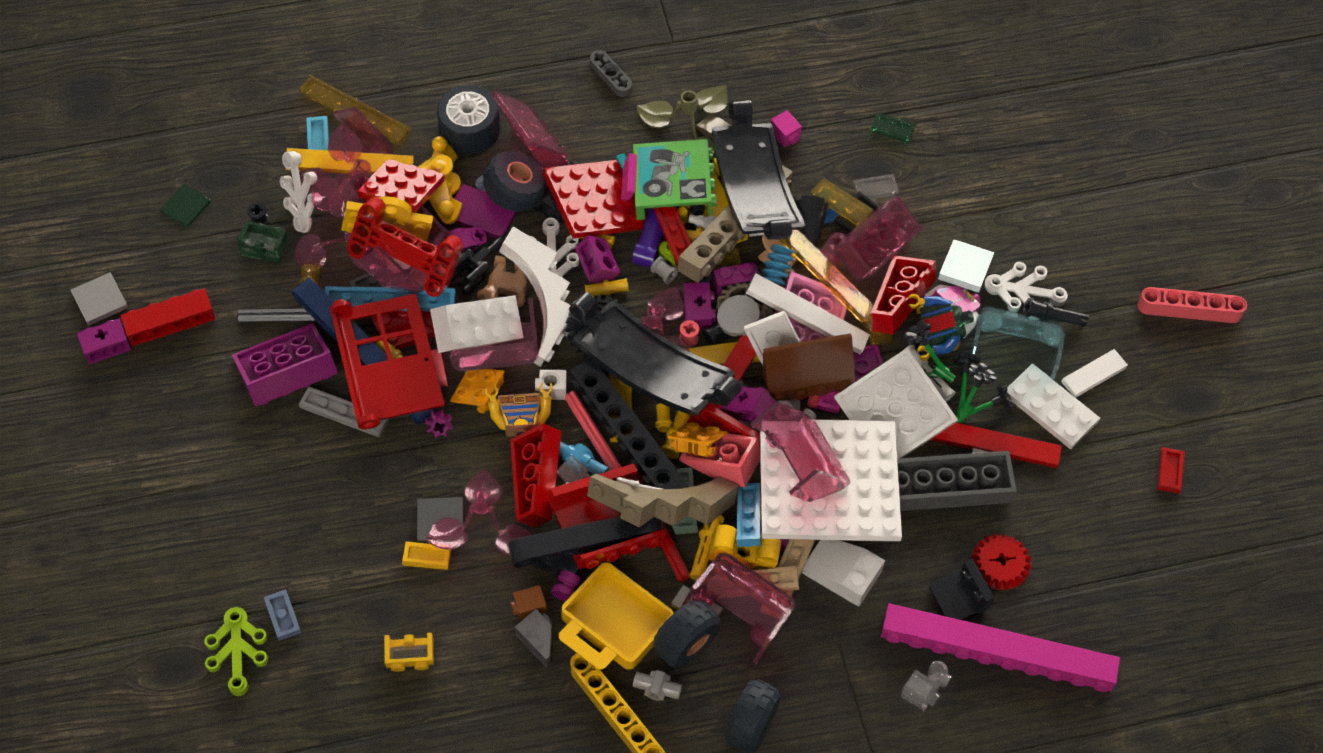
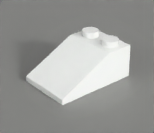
M820 540L807 559L802 574L859 607L881 574L885 560L864 548L840 540Z

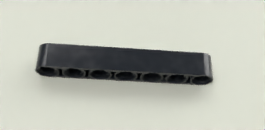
M618 516L517 538L510 541L507 545L514 567L522 568L593 552L662 530L664 527L662 521L655 517L642 526L637 527Z

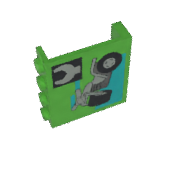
M708 139L633 144L634 154L637 155L635 183L637 220H645V208L708 204V215H713L712 207L716 206V194H711V191H715V179L710 178V175H714V165L709 163V160H713L712 147L708 148Z

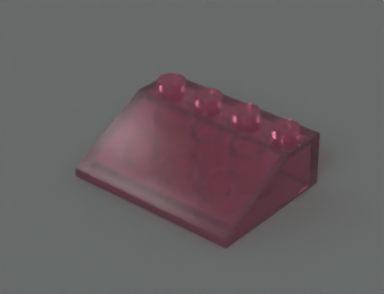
M496 91L491 92L492 97L509 125L543 170L548 167L570 165L567 160L569 154L563 146L558 147L559 141L553 133L548 134V126L543 120L539 121L537 119L539 115L533 107L529 109L523 101Z

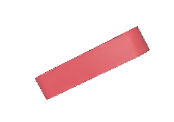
M1147 287L1142 291L1137 307L1140 312L1147 315L1237 323L1241 320L1247 308V302L1244 298L1235 295Z

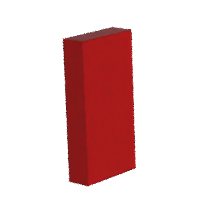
M1162 447L1157 490L1180 494L1185 451Z

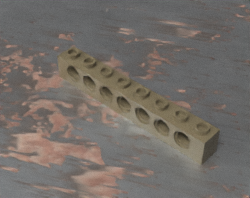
M782 166L790 189L793 183L791 180L793 171ZM729 205L679 256L677 271L697 283L704 277H708L713 267L722 262L724 255L734 249L736 242L739 239H744L746 234H742Z

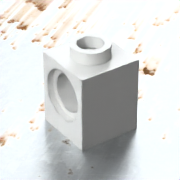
M540 370V378H535V391H539L540 396H543V393L539 390L541 382H543L542 388L546 392L550 390V386H547V384L551 382L555 384L552 392L549 393L551 400H565L567 389L566 370Z

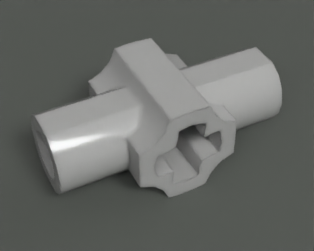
M658 670L651 671L650 675L636 672L633 681V687L645 690L644 695L656 701H664L665 696L678 700L682 690V684L671 682V676Z

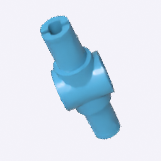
M560 441L559 456L562 457L564 464L571 471L578 474L581 471L590 472L593 475L610 471L609 467L594 460L592 452L582 444H576V446L567 445Z

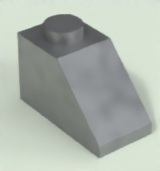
M535 609L515 626L516 636L547 668L551 660L552 621L545 613L541 615Z

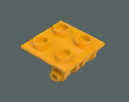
M469 366L450 401L477 406V411L484 414L485 411L489 410L488 401H490L489 397L485 395L484 389L487 387V393L494 395V385L499 390L504 383V371Z
M691 422L677 429L668 438L672 439L670 446L674 448V451L688 454L692 452L694 455L698 453L700 456L709 457L715 453V447H712V443L726 435L727 431H722L719 427L715 426L701 427L698 423Z

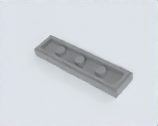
M312 387L307 388L299 403V407L377 437L381 436L389 420H380V424L371 429H359L352 402Z

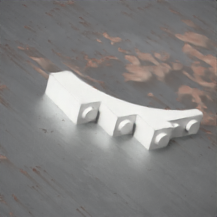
M513 227L499 252L512 260L525 273L540 301L543 315V335L540 349L533 363L541 367L544 360L549 362L555 351L552 350L554 343L559 345L564 335L567 336L569 333L565 332V327L568 325L565 321L569 317L570 305L564 301L570 292L566 290L570 282L552 272L557 264V261L554 260L557 252Z

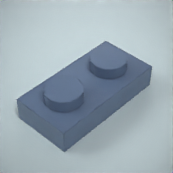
M286 589L265 596L264 600L278 640L280 641L301 633Z

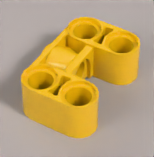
M718 525L711 537L708 554L709 560L749 570L775 568L778 564L781 547L780 539H762L761 537V546L737 547L736 528L729 525ZM738 551L744 552L746 557L741 556Z

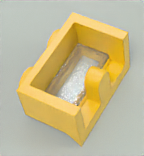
M427 633V638H414L413 635H404V639L391 640L389 635H384L385 665L387 668H391V671L400 672L404 671L405 667L415 666V670H427L429 665H434V638L432 633Z

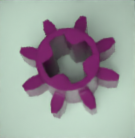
M443 409L440 412L432 410L431 417L425 418V423L428 424L426 427L427 433L432 431L435 438L438 435L446 437L447 430L453 429V425L450 423L452 420L451 414L445 415Z

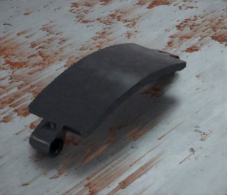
M751 100L731 101L728 104L730 126L713 127L712 140L722 185L733 217L742 234L764 233L768 240L791 238L792 230L804 229L805 223L788 187L772 124H752L753 107Z
M584 292L569 307L570 314L584 327L573 338L574 344L594 362L624 384L665 406L689 415L698 416L709 403L728 406L742 390L741 384L733 378L735 375L734 371L675 345L646 326L615 301H610L600 311L596 298L592 294Z

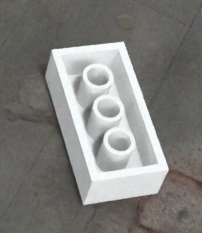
M516 295L451 304L430 309L438 353L510 342L524 338Z

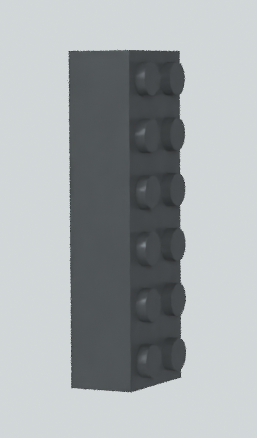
M1009 451L897 459L900 511L1012 503L1017 492Z

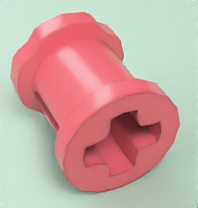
M692 320L684 321L680 325L681 334L679 340L684 347L691 348L698 343L699 325Z

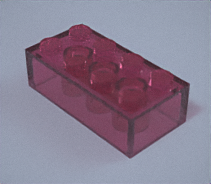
M898 195L880 205L832 249L854 279L859 282L871 277L923 228Z

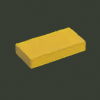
M405 542L402 564L403 566L448 570L452 549L451 546Z

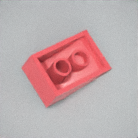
M727 433L712 443V447H715L713 456L705 457L698 455V453L694 455L692 452L690 454L682 452L679 457L680 462L713 479L720 476L739 485L738 487L745 488L760 462V447L756 437Z

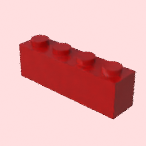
M205 288L193 290L188 294L175 296L160 303H152L141 309L130 310L121 315L132 347L216 320Z

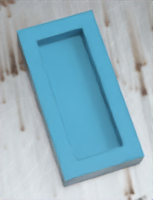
M327 116L307 118L308 149L330 151Z

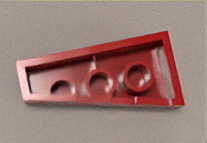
M893 256L871 311L872 332L894 335L913 310V308L909 307V304L915 305L918 303L917 299L908 297L911 294H917L922 298L936 281V264L934 260Z
M544 423L510 439L516 521L534 528L552 520L553 510L548 501L550 489L556 485L561 431Z

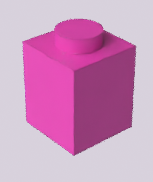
M788 110L771 119L770 124H772L775 138L784 148L799 141L802 126Z

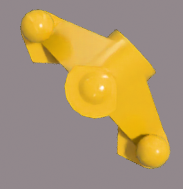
M437 136L432 140V148L434 149L432 157L418 167L444 174V182L428 200L441 221L445 224H452L459 218L463 206L461 202L452 198V195L461 187L460 177L452 172L453 163L458 157L452 147L448 145L447 140L442 136Z

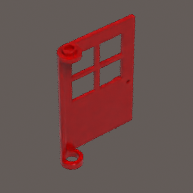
M416 293L353 307L351 302L339 299L330 306L359 429L366 430L377 427L380 424V420L445 406ZM407 309L411 329L386 334L381 314ZM376 315L381 335L355 341L351 320ZM413 334L418 354L392 359L387 339ZM383 340L388 361L362 366L357 346Z

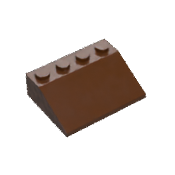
M851 333L763 349L762 383L763 387L770 392V396L776 402L793 399L803 400L810 396H825L831 392H841L855 381Z

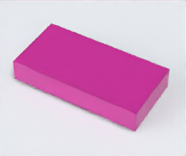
M629 153L623 163L621 200L628 201L635 193L636 154Z

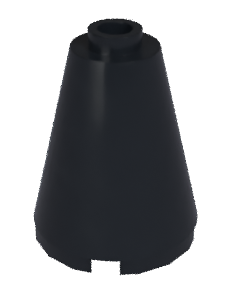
M802 195L800 200H795V197H793L805 223L804 229L792 230L795 249L801 256H811L812 253L817 251L829 203L828 201L824 203V198L818 196Z

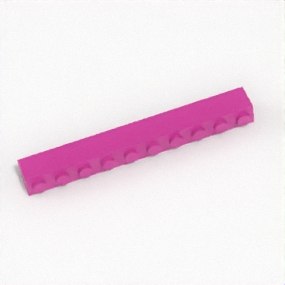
M888 603L881 633L882 638H886L887 641L892 643L903 642L913 648L924 647L932 649L933 652L944 654L945 652L954 654L960 659L971 658L986 665L997 664L1007 670L1018 669L1028 675L1039 674L1047 676L1053 681L1064 680L1071 682L1075 686L1086 685L1094 687L1095 690L1100 692L1112 691L1117 681L1120 657Z

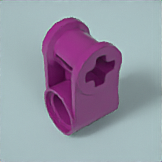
M479 227L457 228L445 234L446 238L450 235H455L462 240V252L467 248L475 251L477 246L483 245L487 241L485 232Z

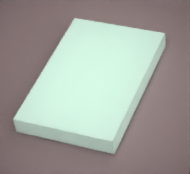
M953 240L938 279L979 292L994 252Z

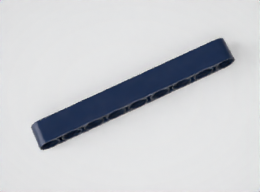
M307 278L295 287L291 293L295 300L338 343L330 306L334 301L311 278ZM351 320L355 341L369 338ZM374 342L357 346L362 366L388 361L386 354ZM437 408L408 415L414 422L421 425L425 422V418L431 417L432 410L437 412Z

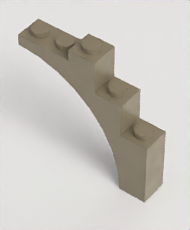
M595 473L590 477L587 496L621 512V519L637 527L642 526L653 517L674 526L687 516L708 525L735 504L739 485L719 476L708 483L694 487L653 489L627 485Z

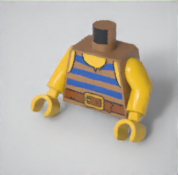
M541 382L539 390L543 393V396H540V393L501 395L496 399L498 388L494 385L495 393L494 395H489L487 387H485L484 393L490 400L488 401L491 419L499 429L505 430L508 437H516L543 423L545 424L551 412V397H549V393L553 390L551 382L550 390L547 392L543 390V382Z

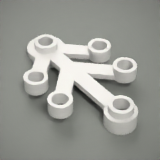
M295 151L285 152L282 157L284 166L287 169H291L292 177L288 175L280 178L281 187L290 195V197L284 198L283 204L294 216V228L298 232L307 233L312 226L310 216L313 208L321 203V197L318 193L308 194L310 186L317 183V175L315 172L305 173L301 186L298 165L302 161L301 155ZM306 196H307V201H308V202H307L306 207H305L304 202H305V199H306Z
M547 218L543 222V233L547 236V247L557 252L554 260L558 263L567 255V262L557 270L555 266L552 271L563 278L571 268L579 265L577 253H569L579 244V239H573L569 235L566 238V243L556 251L555 236L560 231L559 222L554 218Z
M1016 262L1013 269L1001 276L992 274L985 280L984 285L987 292L992 295H999L1011 312L1019 311L1021 301L1025 304V301L1031 298L1029 295L1049 298L1050 303L1057 307L1063 306L1068 296L1065 289L1061 287L1050 290L1030 286L1036 281L1046 278L1047 269L1044 266H1037L1034 273L1017 283H1011L1008 281L1016 276H1023L1026 271L1024 263ZM1007 291L1014 292L1019 299L1016 297L1012 298Z

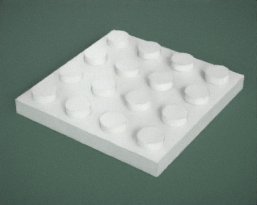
M908 348L834 396L849 420L895 421L897 459L905 457L958 421Z

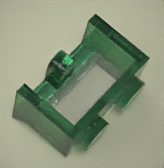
M246 221L237 238L240 255L280 264L281 256L288 243L287 230L264 225L259 222Z

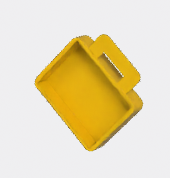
M602 563L563 604L561 618L567 625L559 633V638L597 669L606 668L612 660L625 669H633L654 646V636L664 622L673 615V611L610 563ZM577 634H581L588 641H590L597 648H599L601 652H597L590 645H588L581 638H579Z

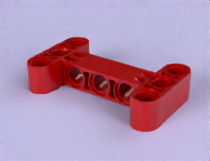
M378 197L369 199L358 211L347 245L348 254L354 259H360L372 248H375L428 274L424 283L425 292L431 297L441 295L450 285L463 249L462 240L458 236L450 235L436 247L383 221L386 209L385 203Z

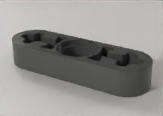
M601 50L594 51L590 55V65L616 95L620 97L630 95L632 92L631 79L606 52ZM615 71L617 74L615 76H607L606 72Z

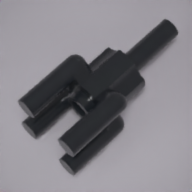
M499 236L487 248L479 246L474 252L470 248L464 250L459 257L451 282L466 270L470 274L465 278L468 284L462 291L465 295H469L485 280L486 275L484 272L494 262L492 254L502 246L505 239Z

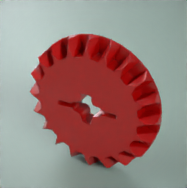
M997 533L993 536L987 535L983 540L979 541L972 553V558L986 584L995 589L1008 590L1018 587L1027 579L1031 570V557L1028 554V549L1023 546L1022 542L1017 541L1015 537L1007 536L1006 533L1004 535H997ZM999 556L1007 560L1005 565H1001V562H996Z

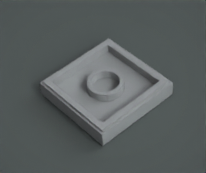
M111 272L71 289V293L88 326L128 308Z

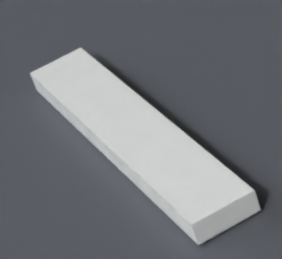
M758 274L754 275L746 294L780 312L785 310L787 316L826 337L851 333L853 351L858 354L863 352L870 334Z

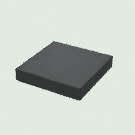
M463 497L417 499V542H464Z

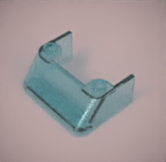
M989 306L979 311L970 354H975L980 331H997L1045 342L1048 346L1055 347L1050 378L1055 379L1060 366L1065 333L1061 324L1051 320L1044 321L1034 316L1025 317L1021 313Z

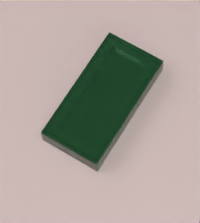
M877 112L870 132L909 144L916 124Z

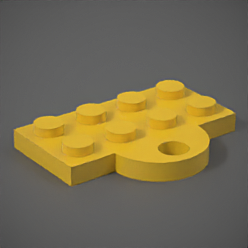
M378 197L383 200L386 206L383 221L427 242L433 216L413 213L411 206L401 199ZM347 201L342 231L352 232L358 211L363 205L362 203Z

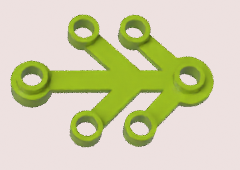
M240 607L229 609L224 615V624L215 634L206 636L204 641L209 650H216L220 646V641L231 631V639L215 656H210L206 659L205 666L208 671L216 672L220 669L222 662L232 653V678L228 682V688L235 696L244 695L249 687L246 678L242 674V652L253 659L258 667H263L268 662L267 654L264 651H257L241 638L242 629L252 637L257 645H262L267 641L266 632L263 629H256L247 622L248 616L245 610ZM239 615L237 620H231L233 616ZM258 634L264 635L260 640H257L256 636ZM212 639H215V640H216V643H215V644H213V645H209V644H208L210 640H212ZM259 656H264L263 661H256ZM211 662H217L216 666L209 667ZM241 681L240 686H233L234 682Z

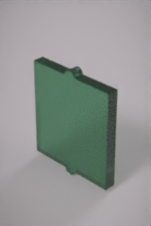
M183 184L162 206L160 211L171 217L172 221H177L189 227L211 201L201 195L198 190L194 191Z

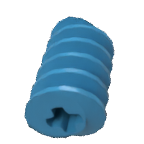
M772 245L771 250L774 253L768 254V258L771 261H765L764 263L768 269H762L761 272L765 276L764 278L777 285H786L781 278L789 277L784 270L792 269L787 262L795 261L790 254H796V252L781 245Z

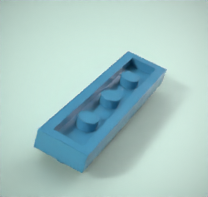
M747 483L745 488L738 487L737 547L761 546L760 483Z

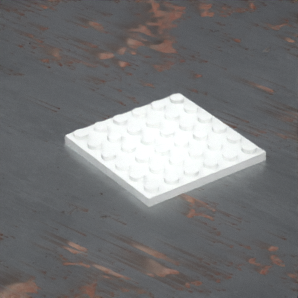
M760 419L762 539L901 541L895 421Z

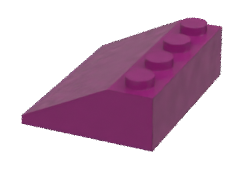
M314 323L232 354L255 407L267 404L273 399L287 396L295 390L307 388L315 382L329 379L331 376L338 374L331 352Z

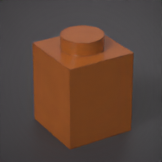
M540 585L513 593L514 601L510 602L513 614L519 616L520 622L535 609L541 615L543 613L547 615V607Z

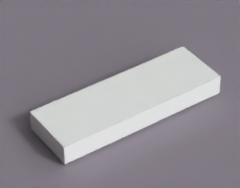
M1113 349L1064 377L1061 382L1070 394L1076 398L1125 370L1127 364L1116 350Z

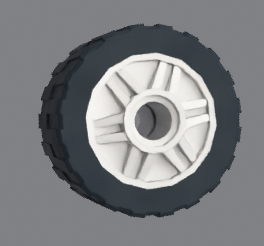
M461 85L450 89L439 100L437 117L440 135L447 140L448 145L454 151L473 154L484 151L496 142L500 134L499 108L495 96L489 90L477 85Z

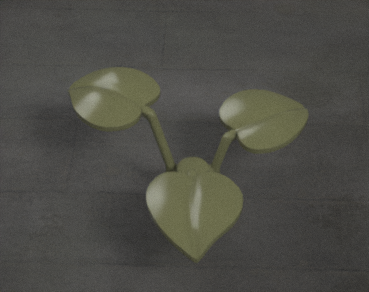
M727 85L704 89L697 94L693 91L683 92L681 94V101L677 102L674 112L672 106L665 101H653L637 105V112L641 120L649 127L664 128L669 125L670 118L673 119L681 108L686 115H690L693 139L688 140L708 139V148L712 147L714 155L713 141L706 136L696 137L694 113L697 109H703L707 114H718L724 111L727 107Z

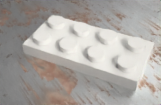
M1033 363L1007 387V393H1009L1011 401L1069 449H1072L1100 420L1099 416Z

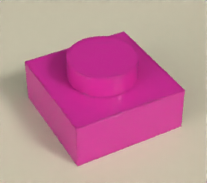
M835 391L825 396H820L817 409L839 414L841 407L834 396L840 392Z

